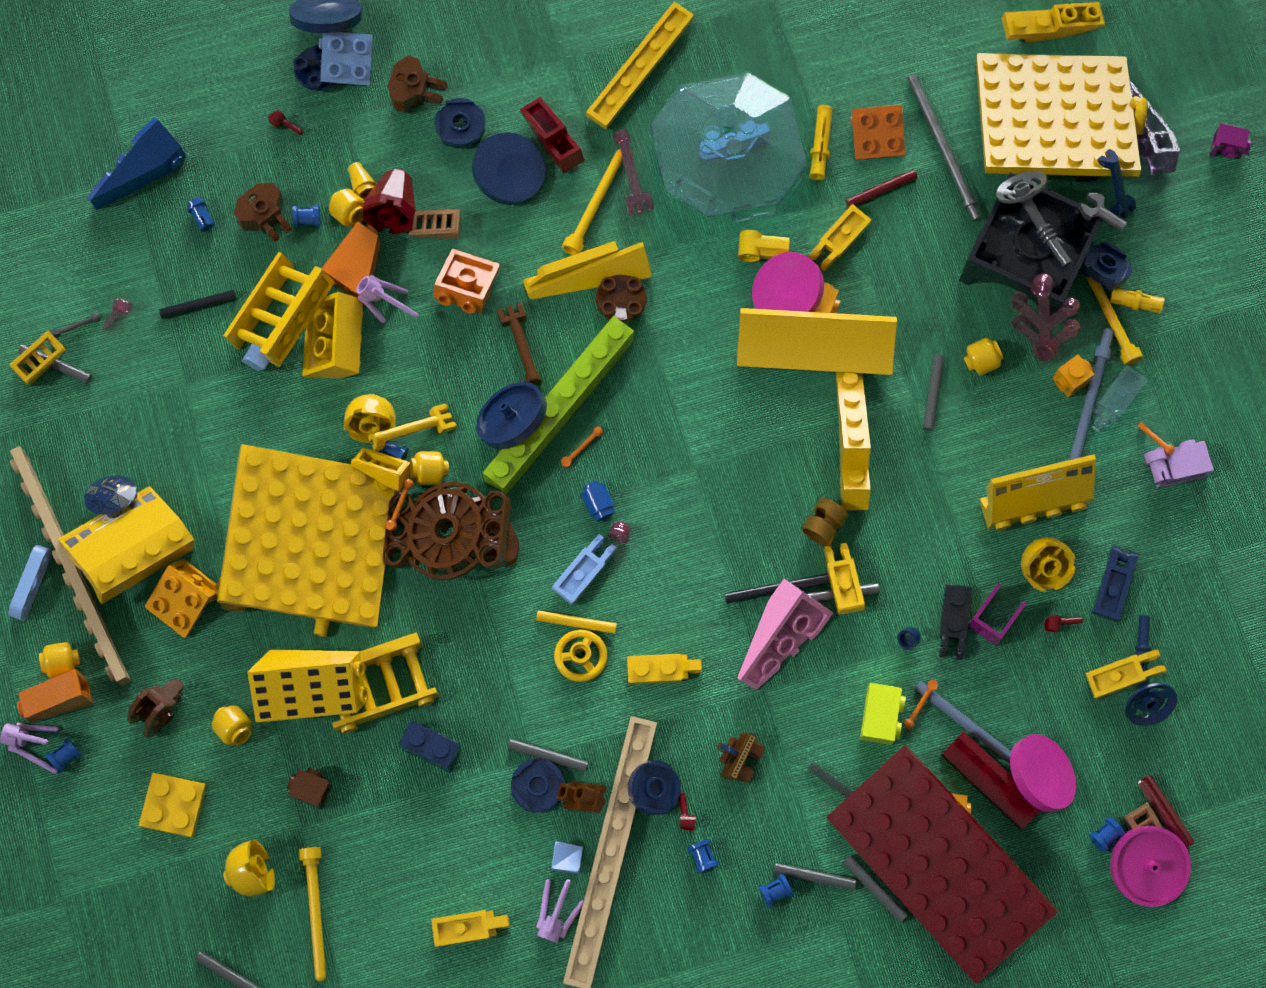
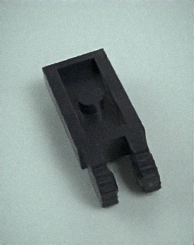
M945 585L939 638H941L939 657L946 658L948 654V639L957 640L956 660L963 659L968 633L972 596L971 587Z

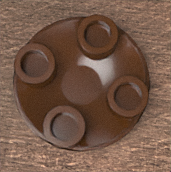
M614 275L603 278L596 292V305L602 315L609 320L613 316L621 322L634 320L643 312L647 302L646 292L640 279L628 275Z

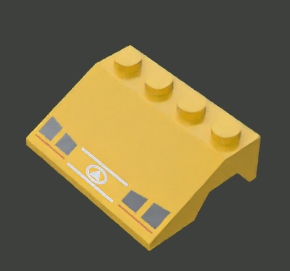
M1095 454L991 479L986 487L988 497L979 499L987 528H996L997 531L1010 528L1012 523L1021 522L1022 525L1037 521V517L1046 515L1049 519L1062 515V511L1071 509L1072 512H1079L1087 509V505L1094 498Z
M150 486L138 492L137 498L122 510V514L119 517L109 518L107 515L100 514L58 539L74 565L82 570L93 586L101 604L191 552L194 546V538L180 518Z

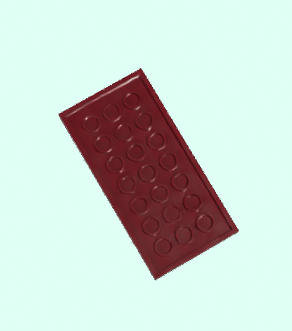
M906 744L826 817L975 984L980 982L1058 912L1055 906Z

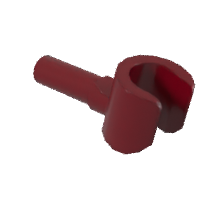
M276 110L268 116L269 123L276 129L283 124L298 135L303 133V130L287 120L280 110Z
M1052 615L1046 618L1044 630L1047 632H1060V625L1082 624V617L1061 618V616Z
M681 792L679 796L681 808L680 828L686 831H694L696 816L687 815L688 809L685 793Z

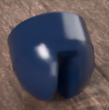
M907 627L899 632L897 640L903 649L912 650L920 643L921 634L916 628Z

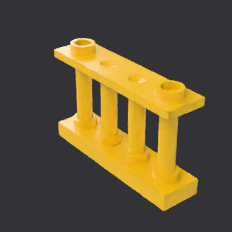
M281 252L277 253L223 335L238 350L241 349L245 341L261 347L260 352L273 365L278 367L281 366L335 283L322 268L316 266L310 275L294 270L295 266ZM287 278L303 284L296 296L280 291ZM273 299L289 305L282 317L266 312ZM259 320L275 326L268 339L252 333Z
M417 632L360 652L365 671L367 666L373 664L381 667L392 702L376 707L364 672V683L368 688V700L364 704L366 711L353 716L350 713L339 714L340 720L332 723L336 732L342 731V734L349 733L358 729L357 725L417 704L419 707H424L435 702L434 699L439 697L435 687L427 689L416 656L417 649L422 648ZM399 655L406 657L417 690V694L403 699L390 663L393 657Z

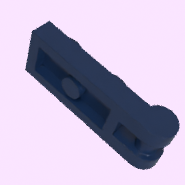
M1112 545L1092 614L1118 622L1135 569L1138 553L1133 551L1128 553L1120 550L1121 547ZM1117 560L1126 563L1125 568L1117 566Z

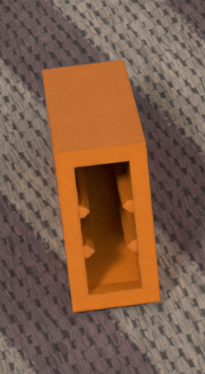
M359 222L355 224L322 267L335 282V286L350 296L357 298L359 294L356 292L359 282L365 276H374L381 246L379 233L368 224L363 226Z
M73 669L19 692L20 701L17 702V708L21 717L33 723L93 705L94 702L88 679L76 669Z

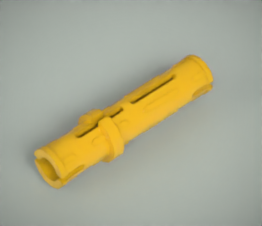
M820 105L817 108L813 148L810 150L812 160L809 177L813 180H823L825 178L826 160L830 156L828 143L833 108L828 105Z

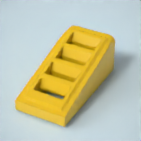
M48 330L11 362L9 366L30 386L66 349ZM47 340L56 349L54 353L44 345ZM39 348L48 356L46 360L38 354L37 350ZM32 355L41 363L38 367L29 359ZM24 363L33 370L30 374L22 367Z
M362 448L351 461V466L396 491H400L404 480L410 477V462L367 448Z

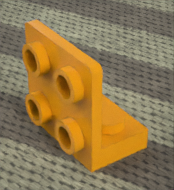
M185 559L167 566L148 599L145 608L182 637H187L205 606L218 599L215 591L216 583Z

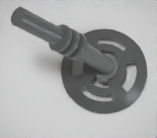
M1029 171L1004 181L996 191L997 199L1003 203H1022L1036 226V233L1040 235L1045 245L1048 244L1063 267L1070 265L1072 260L1056 239L1057 234L1054 233L1053 228L1050 229V224H1046L1032 200L1033 196L1042 191L1046 186V175L1039 171ZM1033 180L1041 182V184L1038 185L1036 182H1033Z

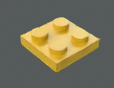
M152 772L138 826L193 838L207 785Z

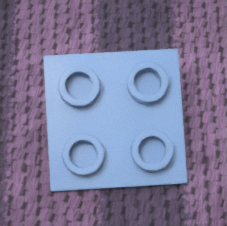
M345 32L323 33V39L320 38L319 48L322 49L320 82L370 85L372 35Z

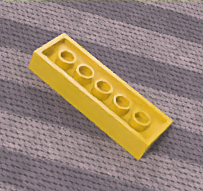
M741 308L737 366L892 375L897 317Z

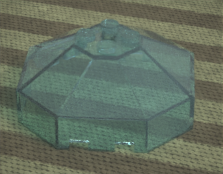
M750 73L679 85L651 124V141L654 146L659 176L663 178L665 191L707 217L732 213L731 220L739 222L750 220L753 216L767 214V216L776 215L805 173L806 159L791 98ZM731 126L734 127L736 136L730 135L728 138L725 137L723 129H729Z

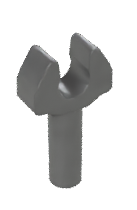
M1089 193L1086 199L1093 203L1096 208H1090L1082 203L1079 207L1082 216L1088 221L1094 217H1100L1122 231L1127 222L1105 208L1104 196L1097 193Z

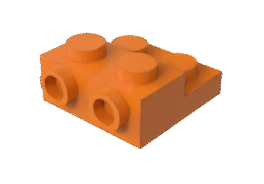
M452 249L434 284L433 298H436L440 304L445 306L450 304L460 306L464 312L469 314L475 311L482 313L490 297L491 287L499 273L500 264Z

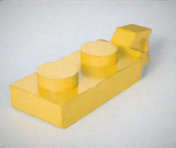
M687 655L627 656L628 685L682 682V680L689 679L688 674L702 673L701 659L687 660Z
M486 910L431 919L435 947L490 939V937L497 936V929L510 927L508 915L494 917L493 911Z

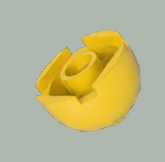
M367 394L354 398L346 408L343 429L344 431H349V437L359 442L374 443L369 441V434L396 427V414L391 403L378 395Z
M1043 537L1034 540L1026 547L1022 554L1020 565L1024 577L1033 588L1047 592L1046 590L1053 588L1055 590L1061 589L1071 580L1076 569L1074 566V559L1076 558L1071 549L1062 541L1052 537Z
M257 840L246 841L232 849L226 859L225 871L223 873L224 880L228 886H232L237 893L243 896L254 897L272 890L275 885L274 870L272 868L268 871L264 861L270 858L264 847Z

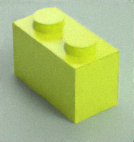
M875 683L868 685L860 740L892 745L895 738H900L902 723L897 722L898 713L903 712L905 706V696H901L902 688Z

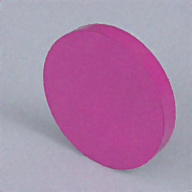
M797 252L778 254L769 259L760 268L755 277L752 287L754 306L756 309L815 312L823 297L824 278L818 265L807 256Z
M1032 734L1019 740L1011 751L1010 767L1015 784L1024 798L1035 808L1049 813L1057 812L1070 805L1076 793V778L1073 767L1064 751L1053 740L1039 734Z
M1141 826L1128 831L1116 843L1111 854L1110 872L1116 888L1124 897L1142 906L1157 907L1168 904L1183 892L1190 878L1191 860L1186 846L1174 833L1157 826Z

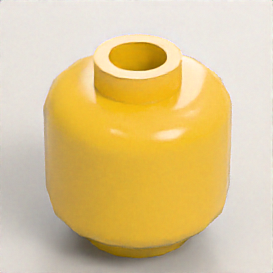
M343 189L332 195L329 203V212L344 226H354L357 222L361 223L363 221L362 213L365 201L351 189Z
M987 337L967 346L968 356L964 357L969 371L975 369L978 375H985L1001 366V359H1004L996 340L991 341Z
M420 451L415 454L414 458H410V478L414 479L418 485H438L442 483L444 476H448V461H444L442 454L438 451Z
M68 642L47 645L44 647L43 653H39L42 674H47L50 679L73 670L75 666L80 665L78 649L73 650Z
M232 705L221 707L215 712L211 727L224 744L237 746L246 742L251 736L252 722L240 707Z

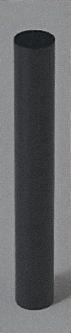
M233 289L159 309L161 318L164 319L236 300L237 297Z

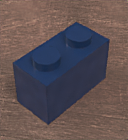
M412 720L399 743L402 750L449 773L462 750L459 743Z

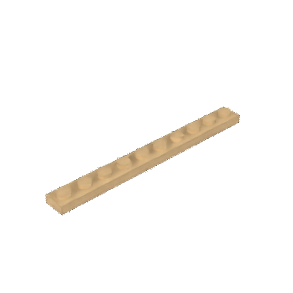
M20 446L10 450L14 458L10 460V463L17 475L21 474L24 480L20 484L27 497L31 496L34 502L31 505V509L37 520L42 519L45 527L41 528L47 542L52 541L55 550L52 551V555L57 564H62L66 573L62 574L68 588L73 587L77 595L73 597L74 603L79 611H84L87 617L84 620V624L89 634H94L98 641L94 646L99 656L106 658L109 666L105 667V670L112 682L116 680L121 686L132 682L80 569L74 565L58 541L64 534L26 452Z
M633 716L630 718L563 984L577 988H591L636 810L628 794V782L635 768L648 761L657 722Z

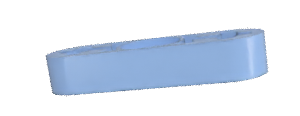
M36 545L33 548L11 601L8 612L10 617L23 621L28 616L50 562L51 549Z

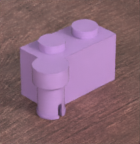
M1188 440L1182 442L1179 447H1175V451L1171 455L1166 454L1163 447L1144 454L1146 464L1151 468L1157 489L1206 478L1214 470L1205 441L1196 443L1195 440Z

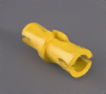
M1116 288L1111 292L1110 303L1132 307V310L1135 311L1141 309L1161 314L1164 297L1143 294L1140 290L1134 292Z

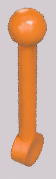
M1142 422L1137 425L1144 433L1163 447L1166 454L1171 455L1174 453V446L1167 445Z
M595 427L593 434L569 457L562 458V466L565 468L570 467L572 460L596 437H600L603 434V429Z
M411 479L404 480V489L391 520L386 522L385 526L390 531H394L397 528V517L408 490L413 487Z
M936 680L928 682V689L910 718L904 721L906 729L914 727V720L931 692L938 688Z

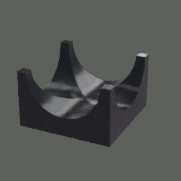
M1010 172L1007 179L1015 176V174ZM1046 188L1033 196L1032 200L1046 224L1051 225L1050 229L1053 228L1054 233L1057 234L1056 239L1072 260L1070 265L1063 267L1048 244L1045 245L1043 240L1040 239V235L1036 233L1037 228L1023 204L1019 202L1003 203L997 199L966 261L959 281L968 285L975 280H988L1011 287L1036 303L1043 313V320L1052 324L1103 219L1094 217L1088 221L1079 210L1080 203Z

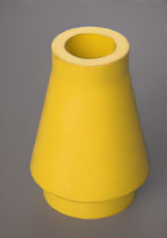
M356 162L348 167L353 191L365 201V198L375 187L376 182L366 172L362 164Z

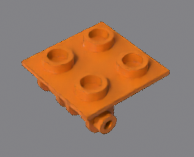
M902 104L852 109L850 122L851 126H853L855 160L905 155Z

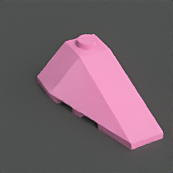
M783 579L768 600L737 678L757 690L780 669L782 661L789 655L794 657L799 652L798 647L808 638L812 641L820 633L833 612Z

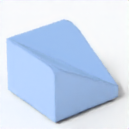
M252 344L242 362L256 371L263 370L268 365L269 360L260 352L261 347Z
M555 842L552 871L579 874L583 847Z

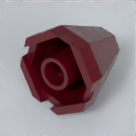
M402 169L386 171L365 198L362 219L375 230L383 231V227L389 228V233L395 235L412 230L416 211L412 178Z

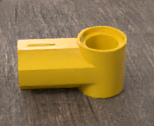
M743 230L740 232L738 259L742 261L757 262L760 259H771L778 254L789 251V238L765 236L756 230Z

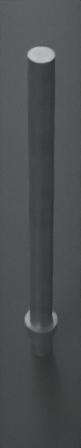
M913 74L907 78L963 199L964 203L962 206L964 210H968L972 221L976 222L982 218L977 207L978 201L972 197L917 75Z

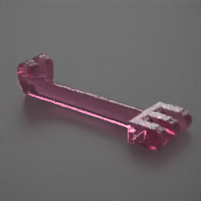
M626 129L619 130L614 134L615 145H620L632 196L625 197L628 214H634L632 204L637 205L639 213L644 212L642 202L645 201L648 210H654L650 191L641 192L629 144L631 142L629 132Z

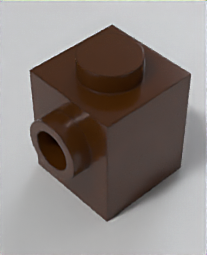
M308 768L305 772L299 769L297 775L292 774L288 782V795L293 799L322 810L332 784L328 780L321 778L323 774L319 771Z

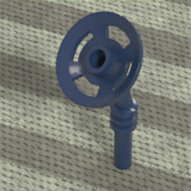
M1139 616L1138 646H1135L1137 652L1134 655L1139 656L1151 651V647L1148 646L1150 616ZM1150 661L1141 663L1143 671L1148 670L1147 663H1150ZM1147 679L1146 682L1138 684L1139 690L1129 698L1125 707V713L1130 722L1139 726L1156 724L1168 717L1175 709L1178 697L1170 685L1164 683L1149 685V679ZM1152 688H1162L1164 690L1159 692L1158 690ZM1165 698H1168V701L1165 704V706L1161 710H1158L1164 704ZM1138 710H1140L1143 712H1149V715L1138 716L1135 715V713Z

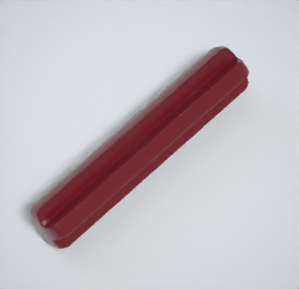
M1148 775L1138 782L1139 787L1168 831L1179 837L1186 848L1195 843L1194 839L1153 777Z

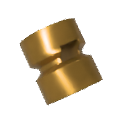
M821 497L813 508L814 515L808 516L801 530L814 542L830 547L837 536L836 529L842 528L849 514L836 502Z

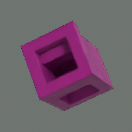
M1220 123L1214 132L1209 156L1214 157L1216 153H1220L1227 158H1240L1242 154L1248 155L1252 140H1248L1250 130Z

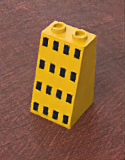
M269 650L247 672L256 722L357 713L368 700V688L365 686L363 677L365 666L361 661L360 651Z

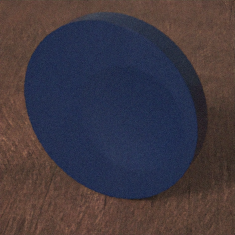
M297 0L289 8L290 23L299 30L311 33L340 32L360 23L362 20V6L358 0Z
M501 132L489 136L478 147L472 161V173L477 186L488 198L505 205H517L530 200L541 188L545 178V163L539 149L529 139L516 133Z
M517 382L500 389L484 404L478 415L476 423L478 435L489 447L494 449H507L520 444L530 437L543 421L547 409L545 396L537 386L529 382Z

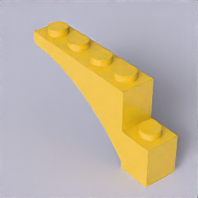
M836 372L841 506L845 510H868L870 498L868 467L871 447L862 373Z

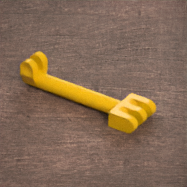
M442 404L431 408L429 411L431 417L375 432L369 434L368 438L370 442H374L372 445L374 451H379L384 448L387 440L435 426L439 434L456 429L457 425L455 422L445 424V422L452 420L453 417L451 413L441 415V413L449 409L447 404Z

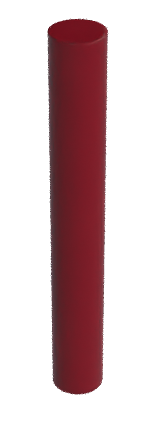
M914 169L846 199V204L848 208L852 204L857 206L917 179V174Z

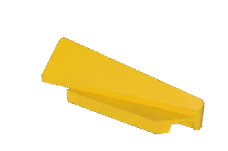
M613 241L543 265L537 269L538 275L524 279L523 283L529 298L532 300L597 288L603 278L608 276L628 275L639 279L650 278L652 273L643 242L618 251L616 242Z

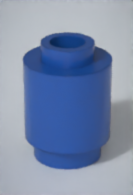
M594 481L583 487L582 499L591 517H595L596 522L607 519L615 514L613 508L615 504L604 483L599 484L598 481Z

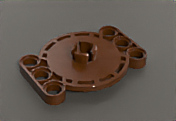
M440 483L426 490L416 500L409 494L406 495L408 505L405 510L399 512L396 520L397 525L403 523L405 526L404 533L401 536L396 537L394 531H388L386 528L383 548L385 563L399 569L406 566L409 562L419 573L431 579L453 580L467 575L478 567L480 563L489 569H497L502 566L506 556L511 501L509 497L500 491H493L485 497L476 488L465 483ZM452 487H458L456 490H455V489H447V488H452ZM467 490L474 492L478 497L472 498L466 494ZM397 492L390 499L387 521L391 520L402 492ZM502 498V507L494 511L492 509L494 500ZM498 523L500 531L496 536L491 537L489 534L490 527ZM453 526V531L447 538L440 534V531L447 533L448 529ZM396 549H400L401 558L397 562H392V553ZM496 549V559L488 563L486 560L487 553L490 550ZM422 563L426 565L428 568V572L424 571L419 566V564ZM470 563L467 567L457 572V569L464 567L466 564ZM437 571H448L449 574L437 575Z

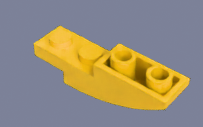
M1099 2L1054 5L1050 10L1006 12L1001 17L1006 39H1025V43L1065 38L1105 25Z

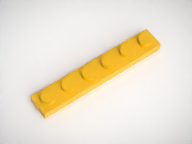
M673 2L586 111V117L607 130L694 20V14Z

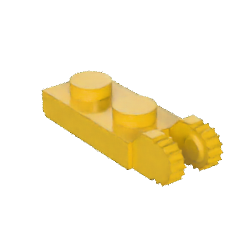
M852 204L822 236L819 244L811 251L808 258L814 261L820 256L824 248L830 251L831 254L824 259L820 267L825 272L834 263L836 258L839 259L871 224L872 219Z
M847 543L840 545V554L843 559L841 561L834 560L831 546L824 547L827 571L838 615L865 610V603L853 558L851 559Z
M1153 650L1139 656L1133 655L1087 672L1086 676L1095 699L1097 700L1146 682L1147 679L1167 672L1165 665L1156 666L1147 671H1143L1141 663L1153 661L1160 657L1159 650Z

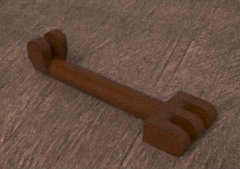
M522 302L516 303L518 313H514L512 305L507 306L508 316H505L502 308L497 309L502 327L511 326L526 371L524 376L525 382L537 383V385L542 384L540 373L535 368L520 322L527 320Z

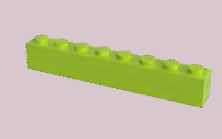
M615 316L610 319L545 397L547 401L546 414L537 430L520 444L502 449L483 471L486 483L505 495L511 490L633 343L634 330Z

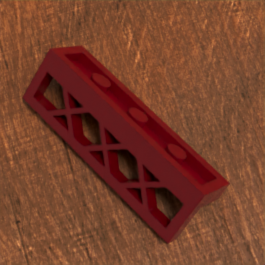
M964 731L941 754L950 765L1020 830H1023L1041 812V810L1035 808L1024 798L1016 786L1013 777Z

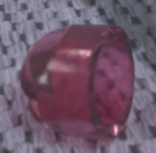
M617 521L611 526L608 536L617 542L627 543L630 537V528L624 521Z

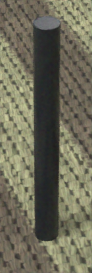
M828 573L788 582L799 589L829 584L830 579ZM781 582L725 593L726 604L773 595Z

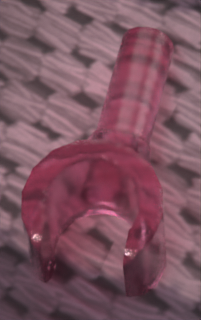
M121 298L116 299L113 302L110 316L101 327L107 331L119 313L129 314L132 304Z

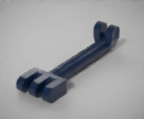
M1108 149L1105 152V156L1101 155L1097 161L1104 168L1110 169L1117 203L1110 209V212L1122 219V217L1126 218L1129 215V211L1133 212L1136 209V202L1133 197L1125 194L1118 155L1112 149Z

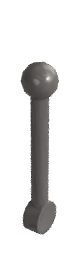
M93 312L88 318L50 332L57 338L62 333L89 322L100 321L101 315L98 312Z

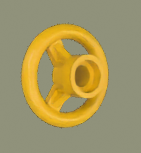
M574 630L565 634L558 641L554 651V660L557 669L564 677L576 682H585L594 679L603 671L607 662V649L603 640L597 634L588 630ZM584 637L583 642H576L571 646L570 652L562 653L565 645L570 640ZM592 641L599 650V661L596 667L590 662V645ZM584 651L586 655L580 659L576 657V653ZM573 661L576 664H582L588 673H573L566 668L563 662Z

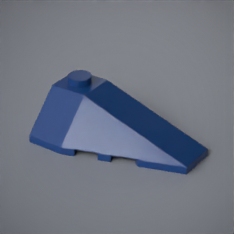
M156 117L135 135L131 141L134 143L131 150L126 155L120 154L117 158L116 169L113 172L105 173L87 196L91 205L96 210L167 175L171 170L177 169L183 163L186 156L182 147Z

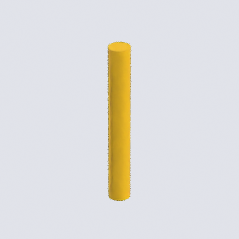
M539 610L536 621L615 634L617 623Z

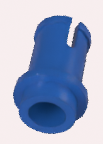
M195 198L187 203V211L190 214L192 213L201 232L208 231L204 220L210 229L215 226V222L205 207L206 202L204 200Z

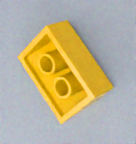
M336 292L324 298L305 327L303 377L345 378L359 373L363 303L357 297Z

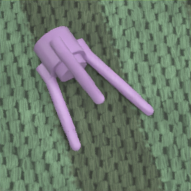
M373 275L370 277L365 276L359 282L356 292L359 294L358 300L364 303L382 323H385V318L370 301L377 302L380 298H383L413 317L417 318L419 316L411 308L384 293V289L381 287L403 294L408 293L407 289L379 280Z
M19 722L16 725L7 723L3 727L0 743L7 745L8 751L17 753L54 774L58 773L56 768L21 749L20 746L24 747L27 741L47 745L49 743L47 739L29 735L28 731L58 732L59 727L27 725Z
M549 879L545 881L540 917L536 925L539 928L537 935L555 943H558L560 937L565 938L568 928L579 914L584 900L578 903L561 927L563 921L558 920L571 884L569 879L565 881L552 917L547 916V918L546 912L551 881Z

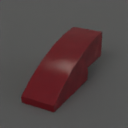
M541 97L520 109L529 127L563 174L585 161L581 148L568 134L566 126Z

